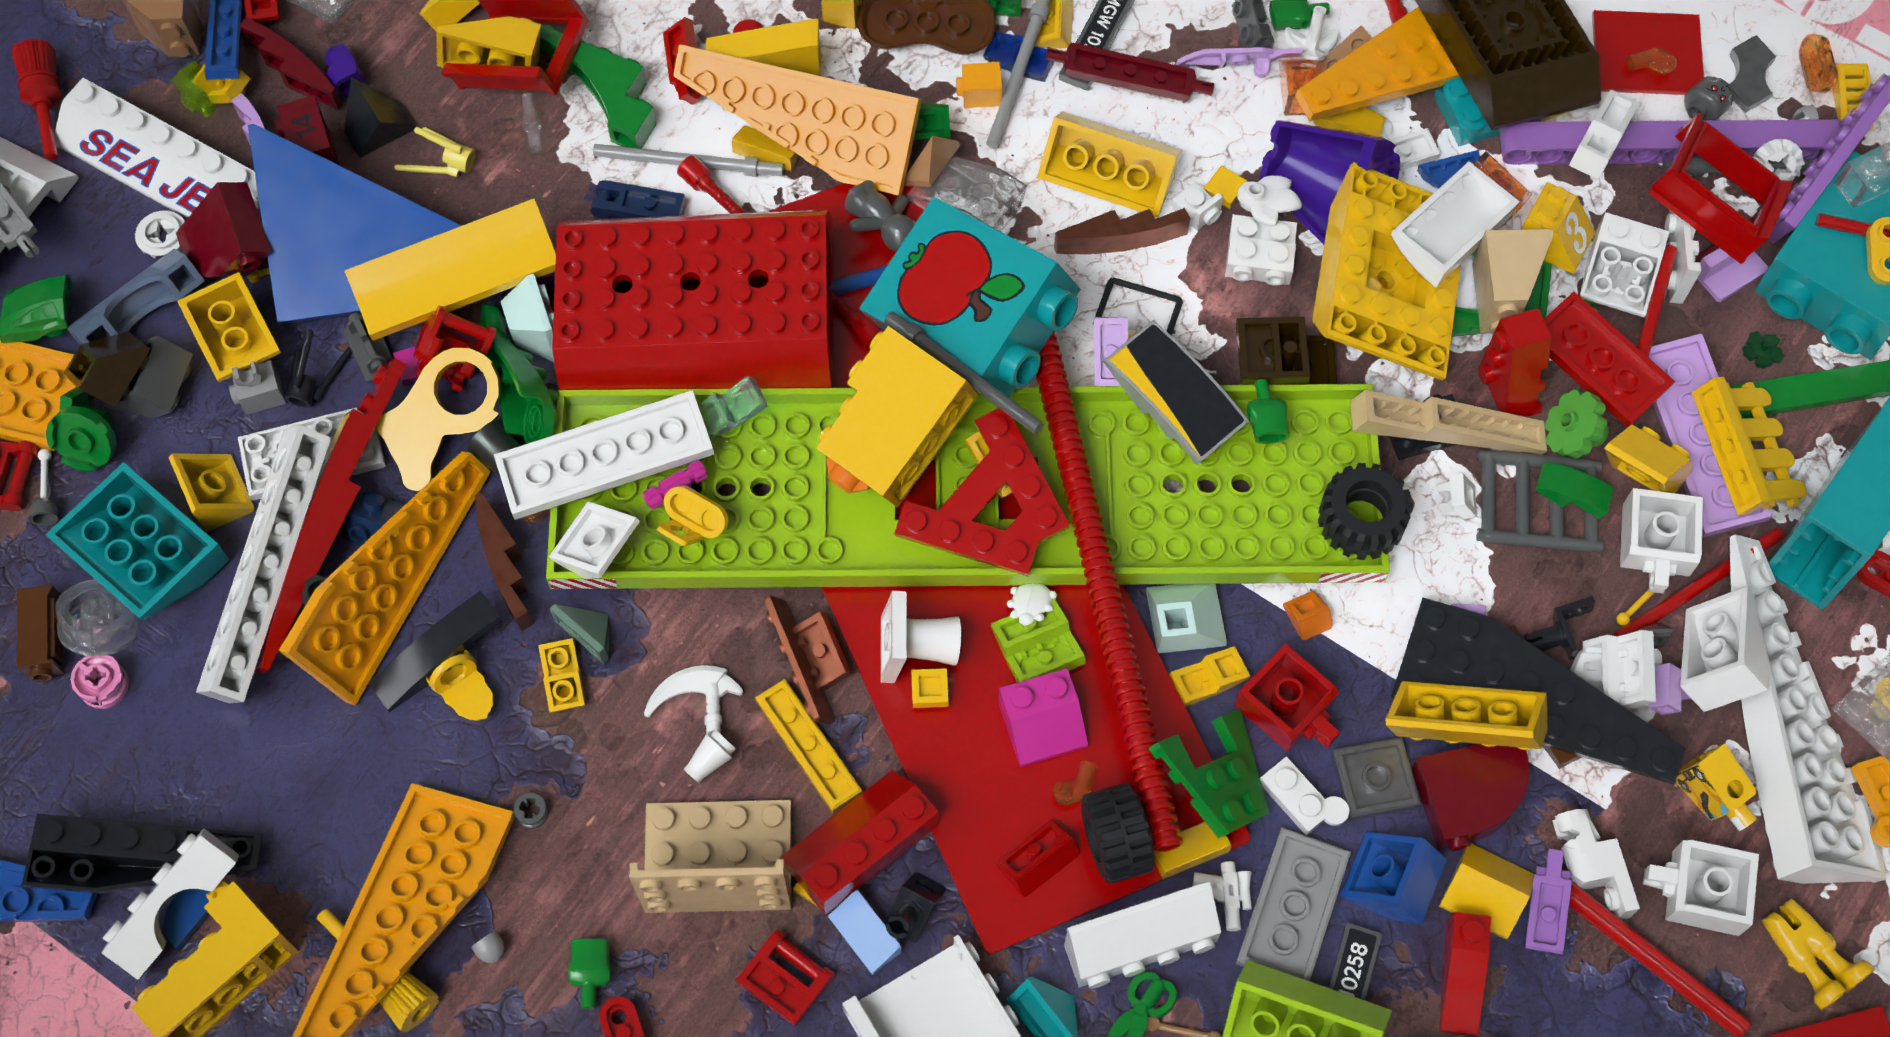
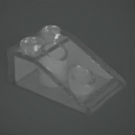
M953 156L931 187L914 186L907 194V198L925 210L934 196L1001 232L1020 210L1028 185L1001 168Z

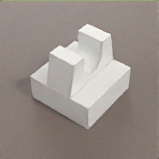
M1464 473L1450 475V481L1437 486L1438 493L1442 497L1451 496L1448 502L1438 504L1439 511L1443 516H1461L1463 519L1477 517L1475 485Z

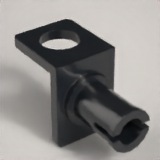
M1591 596L1555 608L1553 626L1530 634H1524L1525 640L1541 651L1561 646L1565 649L1569 660L1575 659L1577 647L1565 620L1592 612L1595 605L1594 597Z
M915 872L902 885L885 922L888 934L896 939L905 938L913 943L917 942L934 905L945 894L946 888ZM916 884L928 887L933 893L921 890Z

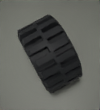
M1358 463L1356 469L1349 465L1343 469L1342 474L1337 472L1332 477L1331 483H1328L1319 507L1318 513H1320L1318 523L1319 527H1324L1322 531L1324 539H1332L1330 546L1334 550H1337L1339 547L1344 550L1342 555L1350 557L1351 553L1357 554L1358 560H1365L1366 555L1376 559L1380 557L1382 551L1388 554L1393 550L1394 545L1397 546L1411 518L1413 503L1409 502L1411 498L1409 489L1403 490L1405 482L1401 477L1394 479V472L1387 468L1386 472L1379 470L1380 465L1373 463L1371 468H1366V463ZM1354 501L1371 503L1381 512L1383 519L1377 522L1361 521L1350 513L1347 504Z
M1123 783L1084 794L1081 802L1083 825L1094 862L1102 878L1108 884H1113L1153 872L1155 853L1149 825L1140 800L1130 785Z

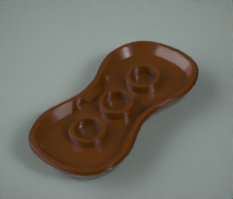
M863 0L857 19L861 37L876 48L894 50L912 45H928L957 55H971L987 47L993 38L996 24L994 10L987 0Z

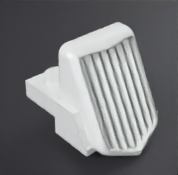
M1639 630L1618 637L1603 635L1583 641V649L1576 655L1570 671L1626 709H1650L1649 704L1656 702L1655 665L1662 664V655L1659 650L1654 649L1652 631Z

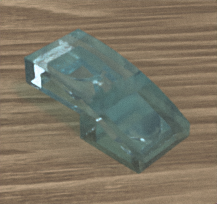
M750 376L745 377L723 395L714 392L698 405L710 439L739 426L769 406L755 378Z

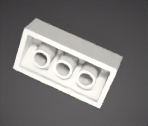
M1208 881L1068 927L1064 947L1078 986L1089 985L1090 989L1098 988L1110 982L1109 977L1121 973L1124 974V977H1131L1145 971V965L1158 961L1159 965L1163 966L1179 960V954L1193 950L1194 954H1200L1214 948V942L1218 941L1221 929L1210 882Z

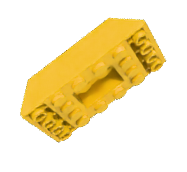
M1353 162L1330 206L1312 321L1326 338L1443 381L1446 379L1461 265L1435 288L1407 260L1391 235L1393 230L1433 193L1375 170H1365ZM1377 276L1385 279L1388 289L1381 287Z

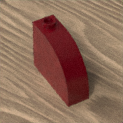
M217 182L176 232L183 254L187 256L199 274L204 277H229L238 272L242 277L247 276L257 269L271 253L247 182Z
M1477 744L1419 757L1411 769L1437 850L1449 847L1451 852L1466 849V847L1471 846V842L1483 839L1501 828L1522 801L1529 780L1527 751L1510 746L1496 745L1488 747Z

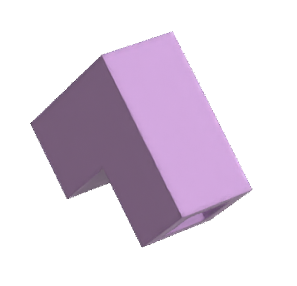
M1671 663L1655 665L1656 702L1649 704L1650 709L1660 715L1681 712V701L1691 699L1680 687L1681 669Z

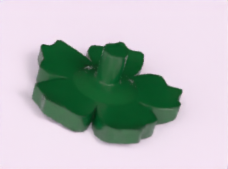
M1758 331L1751 332L1746 341L1747 345L1742 348L1743 355L1749 361L1755 360V366L1762 369L1770 367L1772 363H1780L1784 357L1782 349L1776 347L1780 342L1776 334H1765L1762 338Z

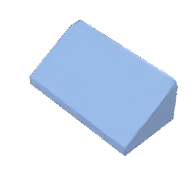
M858 890L851 893L828 915V918L872 975L901 954L900 944L888 934L884 923Z

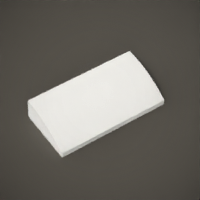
M1468 162L1397 226L1391 235L1407 260L1436 288L1479 248L1485 230H1498L1512 216L1520 201L1471 162Z

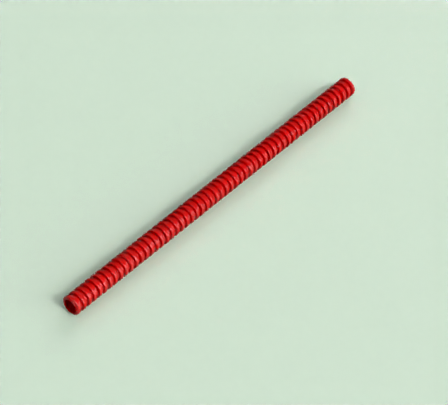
M1053 331L1039 352L1040 366L1036 374V381L1040 385L1039 393L1044 404V412L1047 413L1045 418L1048 422V430L1051 432L1052 446L1056 451L1057 467L1061 470L1059 475L1063 480L1062 487L1065 489V498L1068 499L1069 516L1073 519L1071 524L1075 529L1074 536L1077 538V547L1080 548L1079 556L1083 558L1081 560V565L1085 568L1083 573L1088 578L1086 585L1090 588L1088 592L1089 597L1093 598L1091 606L1095 608L1093 614L1097 618L1096 626L1100 629L1098 634L1103 639L1101 647L1106 649L1103 655L1105 659H1108L1106 667L1111 670L1108 675L1113 680L1111 688L1116 691L1113 696L1116 701H1119L1116 703V708L1118 711H1121L1119 720L1124 722L1121 728L1123 732H1126L1124 741L1129 743L1126 749L1128 753L1132 754L1129 757V761L1131 764H1134L1132 773L1137 775L1134 779L1135 784L1139 786L1137 794L1142 797L1140 803L1142 807H1145L1144 813L1148 819L1147 822L1153 840L1154 851L1167 852L1180 847L1183 844V837L1178 836L1181 829L1180 826L1175 824L1178 821V817L1176 814H1173L1175 805L1170 803L1173 798L1172 794L1167 792L1170 785L1165 781L1167 773L1162 770L1164 768V761L1159 758L1155 759L1149 750V747L1159 741L1154 738L1156 736V729L1151 727L1154 721L1153 718L1149 717L1151 709L1146 706L1148 698L1143 696L1146 689L1141 685L1143 677L1138 675L1141 669L1136 664L1138 657L1133 654L1135 646L1130 644L1133 641V637L1128 633L1130 632V625L1126 623L1128 617L1123 613L1125 606L1123 603H1120L1123 598L1118 593L1120 586L1116 583L1118 578L1117 574L1114 573L1115 566L1111 563L1112 554L1109 553L1110 546L1106 543L1108 538L1103 533L1105 526L1101 523L1103 518L1099 513L1100 506L1097 503V495L1094 493L1095 486L1091 484L1093 478L1089 474L1088 458L1084 455L1086 450L1082 445L1083 438L1080 436L1081 430L1078 427V419L1075 417L1074 402L1070 398L1071 390L1066 379L1067 374L1064 370L1062 354L1059 351L1060 346L1057 342V335Z

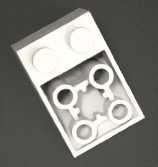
M1605 212L1596 230L1588 256L1580 297L1644 318L1670 232Z

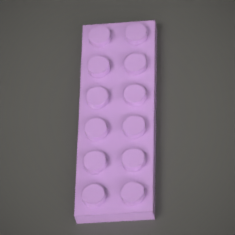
M1702 333L1652 346L1649 358L1675 381L1653 406L1668 446L1671 447L1672 444H1676L1690 453L1689 458L1694 469L1684 481L1683 486L1687 495L1703 497L1702 537L1769 521L1772 517L1770 509L1764 510L1763 507L1749 515H1737L1692 396L1693 391L1712 378L1719 377Z

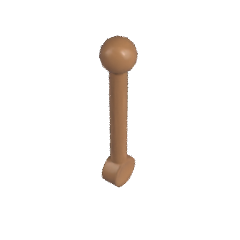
M1148 1017L1147 1031L1155 1032L1159 1029L1190 1037H1222L1217 1031L1206 1033L1161 1023L1157 1018Z

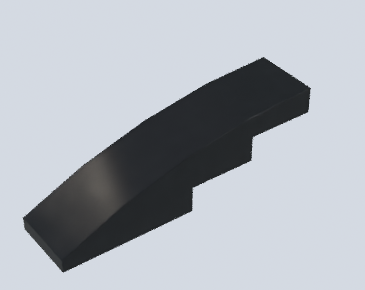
M479 591L448 613L394 658L369 683L370 687L388 712L392 711L429 685L426 677H431V674L442 662L450 657L464 654V650L470 651L475 647L473 641L502 622L501 617L484 594Z

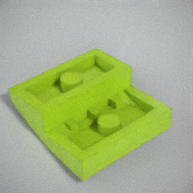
M1055 598L1051 602L1053 611H1045L1043 613L1045 618L1042 621L1034 619L1032 624L1024 626L1019 623V617L1013 619L1008 616L991 623V629L1017 683L1066 668L1070 671L1086 664L1085 655L1072 635L1069 622Z

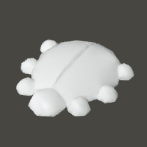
M1043 584L1021 585L1019 588L1012 587L1010 593L1013 594L1012 600L1007 602V606L1014 609L1010 617L1013 619L1019 617V623L1024 626L1032 624L1034 619L1037 621L1044 620L1043 613L1045 611H1053L1051 602L1052 599L1057 597V593L1050 591Z

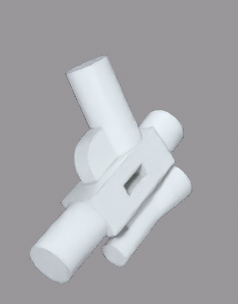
M1231 861L1221 863V876L1194 872L1193 886L1209 881L1214 900L1223 903L1226 930H1241L1240 902H1242L1243 910L1252 909L1250 895L1252 872H1236L1235 862Z

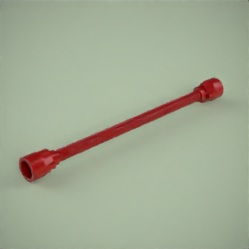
M695 155L686 157L680 163L677 175L695 191H700L701 189L703 192H707L730 214L747 213L715 184V180L710 175L711 170ZM833 292V309L852 328L850 334L869 351L873 338L879 332H884V330L876 325L866 314L861 315L859 312H854L848 304Z

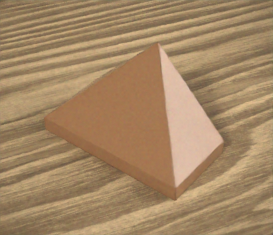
M932 136L906 174L904 186L931 187L960 147L957 140Z

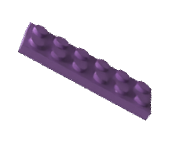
M1882 74L1874 84L1871 83L1859 97V100L1862 102L1856 109L1852 108L1840 123L1843 127L1837 134H1832L1821 148L1824 150L1822 155L1818 159L1815 158L1804 170L1803 174L1806 177L1800 184L1796 183L1790 189L1786 198L1787 202L1784 204L1772 234L1768 239L1769 242L1774 244L1797 227L1890 102V75Z

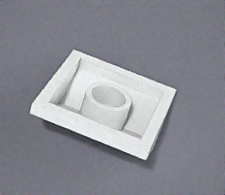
M587 502L549 557L552 561L584 579L601 578L640 521L637 517Z

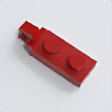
M684 17L665 30L663 38L669 83L674 85L680 100L693 105L701 100V94L673 76L679 44L697 48L693 20Z

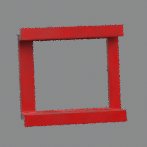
M478 0L488 13V19L511 16L518 19L526 18L536 23L567 24L545 73L541 67L446 63L441 74L444 77H451L460 90H464L465 87L539 90L557 96L590 21L577 1Z
M1698 113L1684 127L1682 126L1677 131L1675 138L1682 142L1671 167L1651 185L1648 194L1742 264L1752 252L1770 238L1794 181L1780 180L1778 176L1706 121L1701 120L1703 115ZM1694 152L1762 204L1754 224L1685 172Z

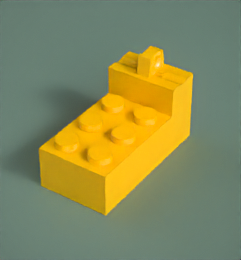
M221 881L212 892L210 891L206 894L209 902L204 908L222 928L217 933H210L203 938L198 945V949L187 959L183 958L173 964L168 971V975L157 985H151L142 991L137 998V1002L131 1007L155 1037H203L299 952L234 881L229 885L225 881Z

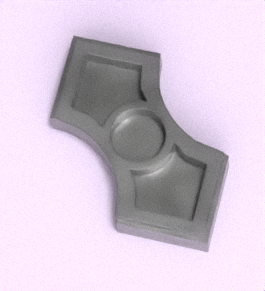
M1755 35L1732 48L1729 54L1736 71L1735 79L1729 84L1732 89L1733 101L1744 113L1769 100L1772 95L1766 83L1765 73L1775 61L1776 55Z

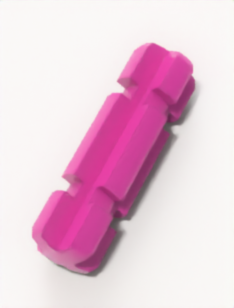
M695 460L686 466L687 469L685 471L680 469L658 482L659 486L657 488L655 486L648 488L642 493L645 503L650 509H656L664 504V497L671 488L680 485L692 487V482L697 484L708 476L704 465L699 460Z

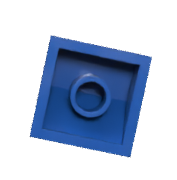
M1365 832L1340 896L1351 903L1390 920L1422 925L1447 859L1424 838Z

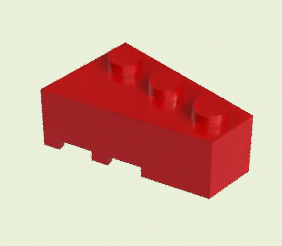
M1539 308L1501 318L1478 367L1479 377L1483 384H1487L1500 412L1523 417L1542 413L1543 405L1538 401V392L1545 391L1546 383L1544 380H1540L1541 370L1548 368L1552 336Z

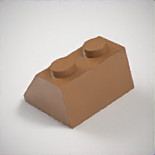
M123 0L139 33L168 57L182 58L200 55L202 23L191 0Z

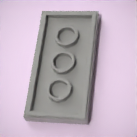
M1281 827L1236 964L1244 967L1247 960L1310 981L1351 852Z

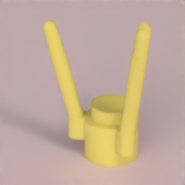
M415 127V133L445 147L442 160L447 163L448 167L399 164L394 167L396 171L448 174L457 178L460 171L468 173L471 170L476 152L475 149L456 143L427 127L422 129Z

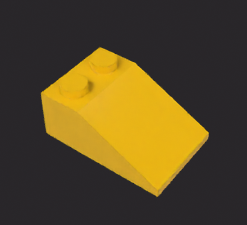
M508 16L438 26L436 31L437 66L444 68L446 63L537 67L540 53L541 24L534 23L526 18L518 19Z
M239 272L177 301L218 383L233 376V367L237 366L240 371L251 368L250 362L254 361L259 364L281 353Z

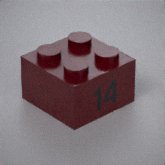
M315 95L276 106L280 119L275 120V125L280 137L340 166L329 128Z

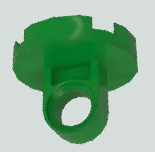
M70 406L61 409L50 420L45 433L50 449L53 450L55 447L63 456L61 461L72 468L82 471H93L99 466L105 465L115 454L117 446L115 433L109 425L110 413L95 407Z

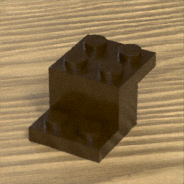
M1305 317L1237 318L1236 335L1241 384H1254L1259 379H1267L1269 385L1337 384L1333 340L1323 335L1306 336Z

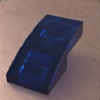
M995 31L983 57L988 62H1000V68L1012 72L1024 38L1023 36ZM1034 46L1023 77L1041 82L1046 81L1055 62L1045 60L1046 48Z

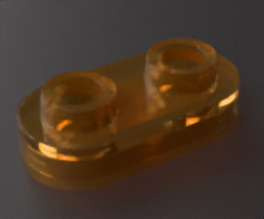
M1808 34L1804 37L1799 47V59L1805 83L1812 92L1827 93L1833 88L1838 79L1829 39L1824 35Z

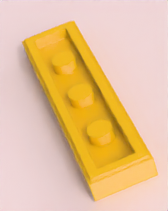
M785 679L755 697L757 704L832 813L837 812L863 793L815 721L809 717L805 707Z

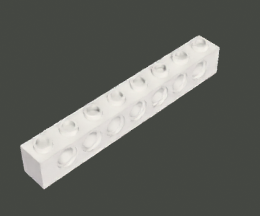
M301 425L283 431L196 693L226 703L244 702L331 437Z

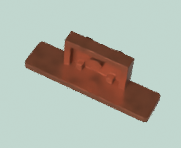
M772 595L766 597L764 600L768 608L766 611L767 618L779 634L781 639L779 640V647L782 653L789 659L793 668L791 672L792 679L802 690L806 700L804 707L807 714L817 722L827 725L834 723L835 718L824 691L849 677L852 673L827 614L820 611L796 625L785 600Z

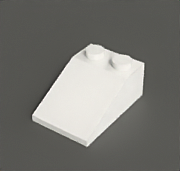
M1749 586L1686 609L1680 687L1704 712L1768 690L1769 660L1753 593Z

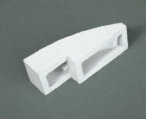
M1610 89L1579 144L1569 166L1599 180L1640 103Z

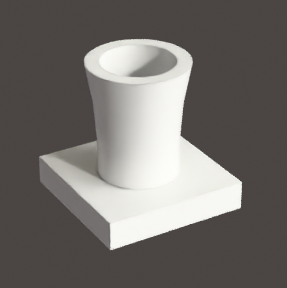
M892 591L881 615V683H895L907 658L931 660L956 666L961 646L960 618L956 616L940 619H907L906 591Z

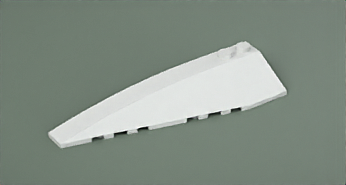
M1734 534L1730 537L1731 592L1746 586L1751 588L1769 660L1768 690L1741 699L1750 756L1765 820V830L1769 838L1773 866L1776 870L1777 878L1802 884L1886 880L1887 876L1879 845L1873 841L1870 835V827L1873 820L1865 798L1859 800L1856 798L1852 784L1856 783L1857 780L1851 767L1846 768L1839 749L1843 748L1844 745L1839 734H1836L1827 723L1826 719L1831 717L1830 711L1809 661L1802 662L1797 649L1802 643L1797 631L1790 632L1784 618V614L1788 613V609L1784 600L1772 589L1771 585L1776 583V580L1760 541Z

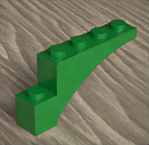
M541 25L540 53L552 59L563 33L558 32L550 25ZM581 39L568 71L585 85L604 111L608 120L607 128L610 141L622 147L642 149L657 125L653 106L643 99H638L647 85L644 67L634 59L622 58L604 47H595Z

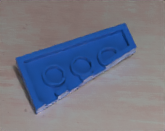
M0 860V923L89 920L98 893L23 887L22 881L26 865Z

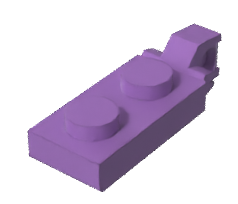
M1549 849L1547 852L1546 868L1536 867V874L1533 876L1525 949L1563 955L1572 880H1570L1571 871L1562 870L1564 854L1562 850Z

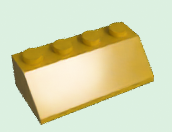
M1061 111L1054 116L1037 178L1139 212L1150 209L1153 216L1158 218L1174 180L1183 150Z
M1402 681L1386 716V726L1396 736L1409 737L1413 740L1432 739L1443 740L1448 743H1477L1488 747L1496 745L1510 746L1522 750L1542 749L1548 731L1547 695L1543 692Z

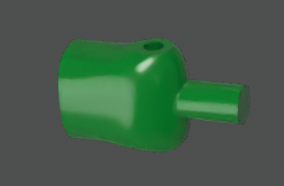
M1270 0L1269 15L1274 31L1285 30L1286 27L1295 30L1306 28L1311 24L1314 7L1323 6L1326 8V15H1329V3L1309 4L1307 0Z
M1259 379L1254 383L1257 399L1250 401L1247 405V415L1253 429L1255 442L1259 444H1272L1285 441L1290 436L1286 402L1282 399L1271 398L1268 380Z
M571 940L568 982L571 985L581 987V1009H596V987L607 985L610 982L609 940Z

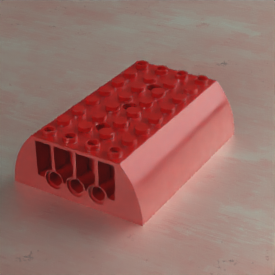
M807 210L560 221L557 225L552 344L559 390L834 388L833 222L830 211ZM761 275L768 278L767 284L761 288H755L750 285V281L756 276ZM687 279H698L700 285L695 290L688 291L682 288L683 283ZM621 281L632 283V288L626 293L615 291L616 285Z

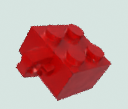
M1286 643L1238 692L1234 707L1240 709L1242 714L1287 753L1302 737H1305L1307 740L1313 737L1328 749L1340 734L1328 721L1331 716L1327 713L1334 705L1339 694L1337 688Z

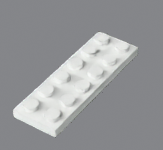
M692 390L494 454L512 515L516 520L714 455V450Z

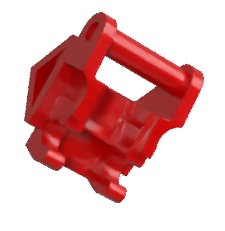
M438 305L434 314L428 318L420 330L413 357L419 359L415 366V375L419 377L424 367L435 356L451 348H470L486 356L495 337L496 328L492 326L485 328L446 312V307ZM440 325H445L464 334L477 338L478 340H470L466 337L443 329L440 327ZM458 363L449 367L441 377L448 379L451 390L460 393L463 388L464 377L470 379L476 366L471 363Z

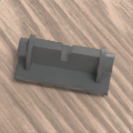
M1235 0L1231 5L1232 13L1236 20L1243 48L1265 47L1272 49L1274 38L1269 24H1263L1267 20L1263 0Z
M353 313L348 317V327L342 331L368 384L372 382V377L381 364H388L393 358L383 337L373 341L369 336L361 314Z

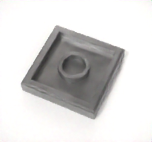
M1402 737L1339 748L1332 751L1331 755L1342 796L1349 806V821L1420 807V798Z

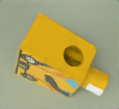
M1725 743L1697 755L1679 769L1676 783L1708 819L1715 820L1727 815L1738 831L1745 829L1756 821V816L1745 804L1746 801L1756 794V789Z

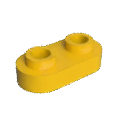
M1882 217L1871 224L1866 232L1867 270L1870 278L1875 283L1890 285V270L1884 265L1885 261L1890 262V237H1886L1883 234V229L1890 230V217Z

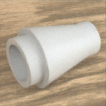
M714 730L710 736L705 735L684 770L700 783L705 777L732 759L730 755L736 748Z

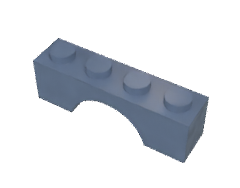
M174 248L69 325L67 330L79 345L127 332L143 316L159 306L182 299L205 282V280L187 256Z

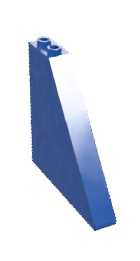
M256 124L248 125L262 224L271 249V253L267 257L277 322L282 325L347 317L353 313L361 314L344 270L461 226Z

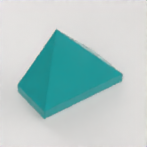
M1031 976L1006 999L1034 1037L1078 1036L1073 995Z

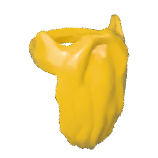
M464 650V654L448 658L434 670L431 677H426L431 689L441 695L445 703L452 707L459 716L474 721L487 719L493 707V694L485 683L484 676L478 672L474 657L467 650Z

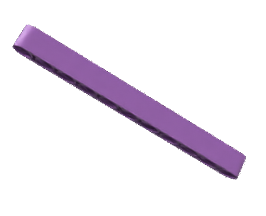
M1706 120L1707 123L1752 157L1763 144L1775 139H1787L1794 142L1802 150L1803 159L1819 158L1824 152L1821 148L1832 134H1837L1843 127L1840 124L1842 120ZM1592 121L1524 122L1501 128L1499 136L1502 160L1510 165L1570 164ZM1631 121L1608 164H1663V161H1673L1682 142L1675 138V135L1689 121ZM1694 152L1692 157H1700V156L1697 155V154Z

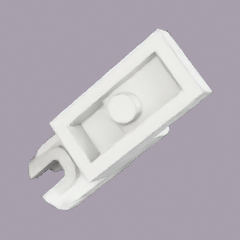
M1587 809L1566 811L1555 816V820H1552L1557 839L1568 841L1560 850L1564 851L1563 856L1568 871H1571L1570 878L1572 882L1583 890L1605 886L1604 899L1607 908L1610 911L1613 910L1614 914L1621 920L1631 918L1640 907L1617 838L1598 842L1597 840H1600V835Z

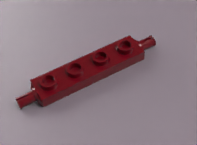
M1073 42L1070 43L1066 51L1048 47L1045 60L1063 63L1065 76L1184 102H1188L1193 92L1212 96L1214 83L1196 80L1194 69Z

